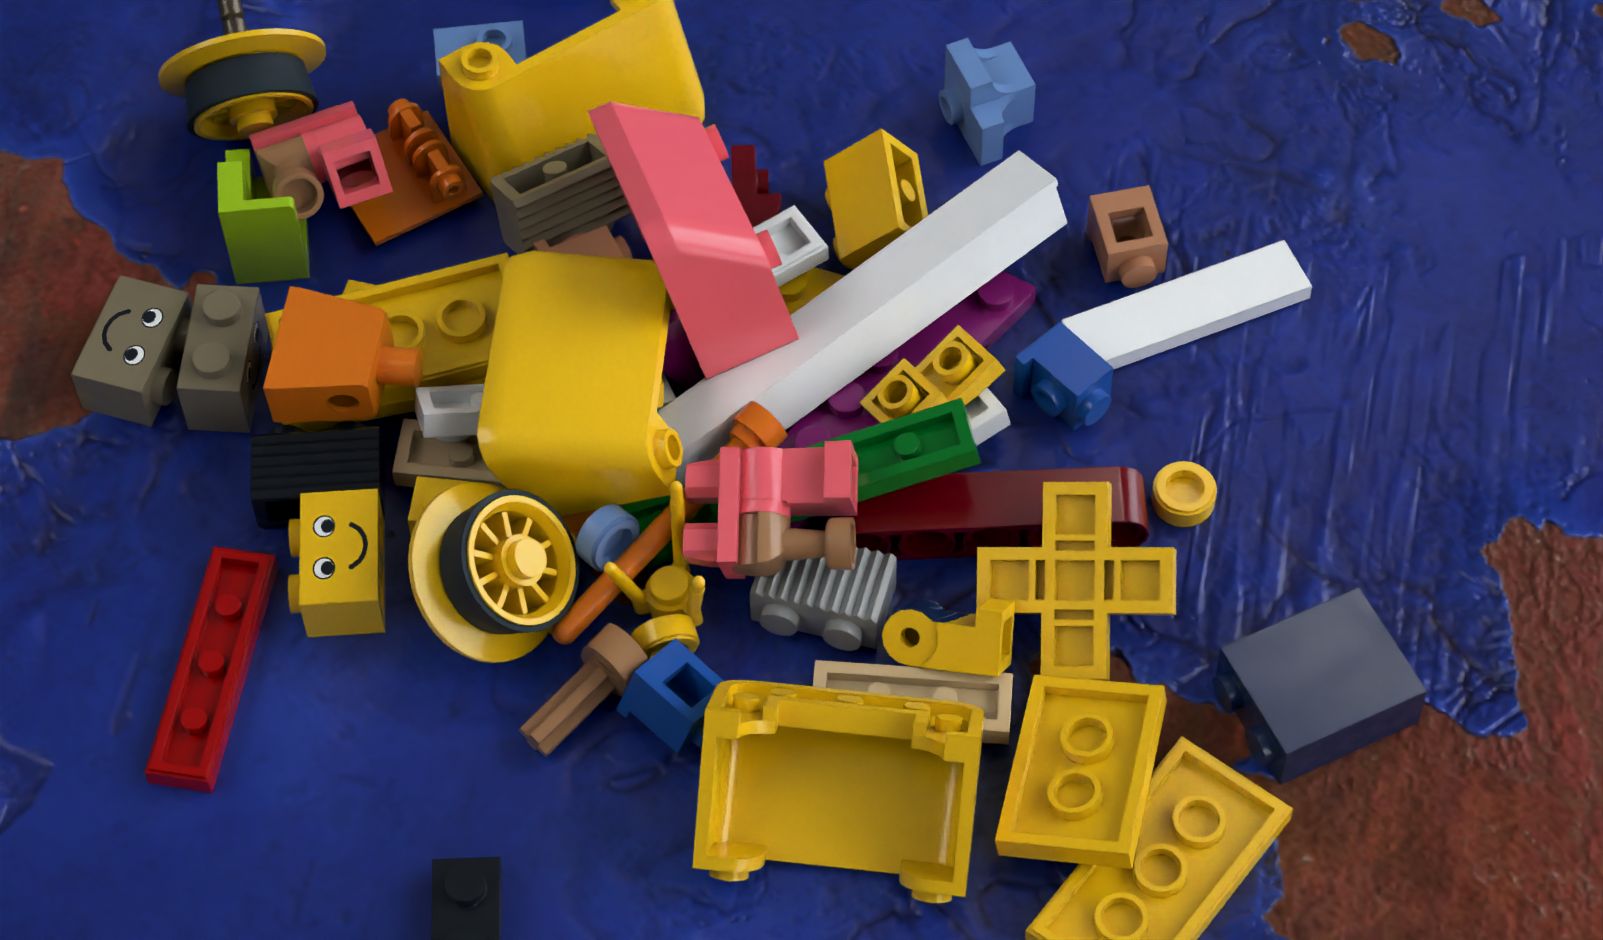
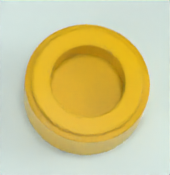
M1187 461L1168 464L1154 478L1151 495L1152 507L1163 521L1173 526L1192 527L1204 522L1214 509L1217 493L1216 482L1211 473L1199 464Z
M670 614L651 619L638 626L631 634V637L646 653L648 659L652 658L675 638L692 653L696 651L700 644L693 619L684 614Z

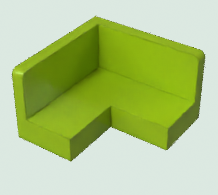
M250 148L225 150L226 162H217L218 214L236 285L310 278L308 219L298 220L295 202L292 197H270L263 177H256Z

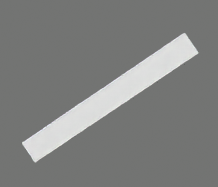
M1018 150L790 315L799 337L798 340L707 380L703 378L657 412L659 416L664 420L668 428H672L677 432L682 443L683 459L681 465L677 467L675 481L681 482L682 486H684L686 464L712 460L720 452V447L726 446L731 440L728 433L734 428L732 420L750 401H754L768 410L786 430L1066 225L1067 220L1056 188L1058 186L1057 179Z

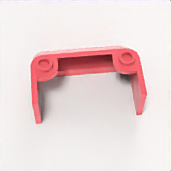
M613 101L588 110L589 117L639 232L653 257L706 380L798 340V334L771 270L782 265L781 259L768 230L755 233L721 164L722 161L729 158V155L716 125L713 124L704 128L698 117Z

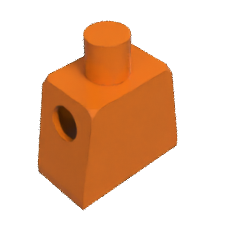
M290 286L263 385L273 422L293 423L371 419L378 414L385 384L408 387L419 386L423 372V352L421 349L394 347L388 316L381 308L301 287Z

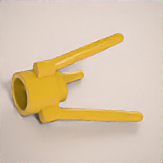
M673 481L669 487L673 550L672 565L656 570L648 579L643 590L613 562H607L604 565V571L611 578L612 582L632 601L635 613L639 615L651 613L652 619L670 614H684L693 619L696 627L703 623L701 605L705 590V579L702 576L693 577L690 574L689 564L683 556V530L686 523L683 486L681 482Z

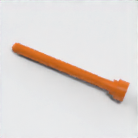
M750 401L732 420L734 428L728 433L731 440L725 447H740L741 450L753 447L777 448L788 435L781 423L760 404ZM720 452L712 460H720ZM684 488L685 521L688 523L705 504H689ZM670 504L613 562L631 580L672 539ZM605 571L574 602L562 619L553 625L552 636L559 644L567 645L572 643L621 592Z

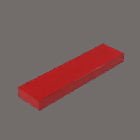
M213 546L144 772L148 783L213 793L279 566L276 555Z

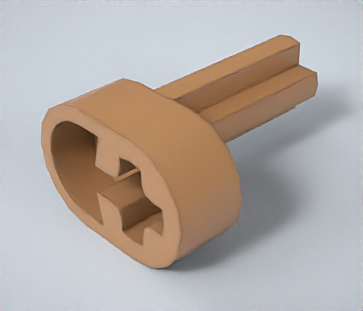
M607 624L583 648L581 659L584 665L519 728V732L527 739L526 742L535 751L538 749L545 757L611 693L623 696L634 671L649 660L638 643L617 625Z

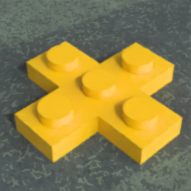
M1043 482L1042 547H977L976 609L989 598L1015 600V614L1041 615L1040 675L1110 681V615H1176L1177 550L1174 547H1111L1112 484L1109 482Z

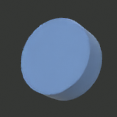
M608 504L599 508L583 524L576 540V553L595 570L604 572V565L607 562H614L639 536L640 527L638 520L617 504Z

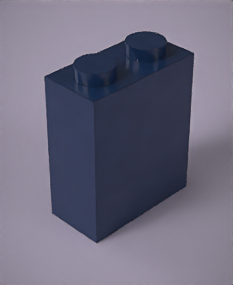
M1360 587L1221 647L1216 676L1212 679L1214 692L1223 709L1227 713L1235 711L1246 729L1245 739L1253 758L1262 767L1268 765L1280 785L1417 724L1427 694L1426 688Z

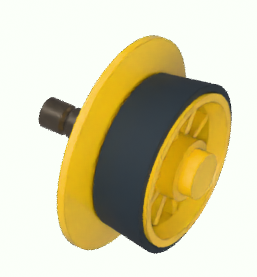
M218 0L217 6L220 20L223 22L222 29L224 35L200 42L180 51L168 59L158 72L159 84L165 92L177 97L186 98L187 129L191 134L211 140L250 139L248 136L250 134L311 115L318 109L319 101L308 74L322 64L326 57V47L321 38L306 31L281 28L248 31L246 21L243 19L244 12L241 0Z
M463 483L451 487L434 497L421 512L411 535L408 570L417 606L429 627L442 642L455 652L471 660L484 663H502L526 655L543 641L548 634L546 629L561 620L573 603L579 582V561L573 537L567 525L553 507L534 494L522 490H506L490 483Z

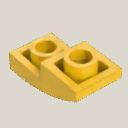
M957 325L916 367L903 358L859 403L880 423L962 398L964 405H967L989 387L1005 369L991 353Z

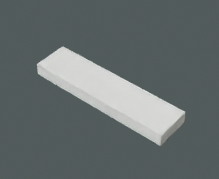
M1285 240L1062 319L1061 323L1114 369L1307 300L1310 298L1312 285Z

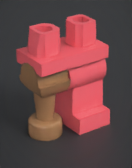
M353 101L248 135L270 197H292L295 202L298 220L306 219L320 209L324 199L321 183L327 181L340 209L393 192L376 136L371 128L366 129ZM367 182V183H365V184H362V185H359V186H356V187H351V186H353V185H355V184H358V183Z
M851 440L825 441L824 447L807 448L753 447L741 450L740 447H720V460H706L686 464L685 491L689 504H718V523H685L683 530V556L688 564L720 567L726 579H746V575L764 576L765 578L777 574L784 567L786 561L825 557L826 564L831 570H854L856 563V528L853 517L830 518L826 523L825 531L790 528L791 516H857L858 457Z

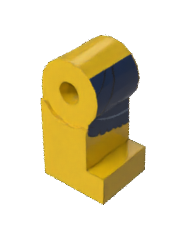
M989 598L976 609V614L945 611L936 602L927 599L913 600L901 607L887 620L882 632L883 645L889 656L898 663L907 666L998 677L1011 665L1015 600Z

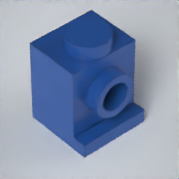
M1059 322L1015 357L1013 392L1020 399L1031 392L1036 404L1044 413L1051 417L1058 416L1075 431L1083 423L1086 426L1094 424L1108 410L1112 401L1111 387L1114 368L1063 323Z
M675 638L634 671L616 710L625 718L631 713L635 715L677 754L692 742L702 749L705 708L717 684L724 680Z

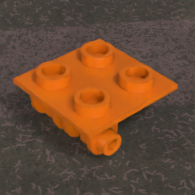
M407 99L396 100L389 106L387 111L389 115L388 128L374 134L393 192L350 206L375 246L383 244L483 196L482 190L428 110L422 112L418 104L409 102ZM367 182L358 183V184H355V185H353V186H351V187H356V186L365 184V183H367Z

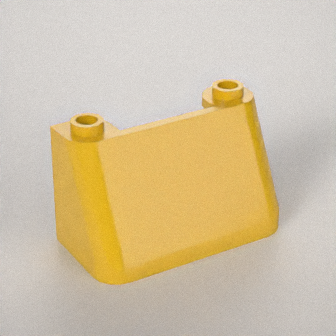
M609 0L616 13L518 64L514 62L504 49L489 42H475L438 59L451 145L466 168L493 202L494 198L490 185L492 176H501L502 172H511L513 167H522L524 162H533L535 157H544L545 153H554L556 148H565L567 143H575L577 139H585L587 134L597 135L587 111L609 101L698 117L701 123H703L705 119L704 93L674 0Z
M546 251L525 252L512 255L507 259L478 419L477 438L479 449L488 468L508 490H522L538 496L552 506L560 517L597 510L608 504L622 505L670 495V484L676 479L677 467L682 463L683 448L679 435L674 429L668 428L667 424L657 413L670 313L675 307L654 260Z
M728 680L717 684L705 708L692 868L709 870V875L718 880L743 881L749 878L751 871L761 869L766 860L899 874L900 884L908 889H912L911 896L923 902L946 903L952 900V896L965 897L981 756L984 710L976 705L950 700L755 680Z

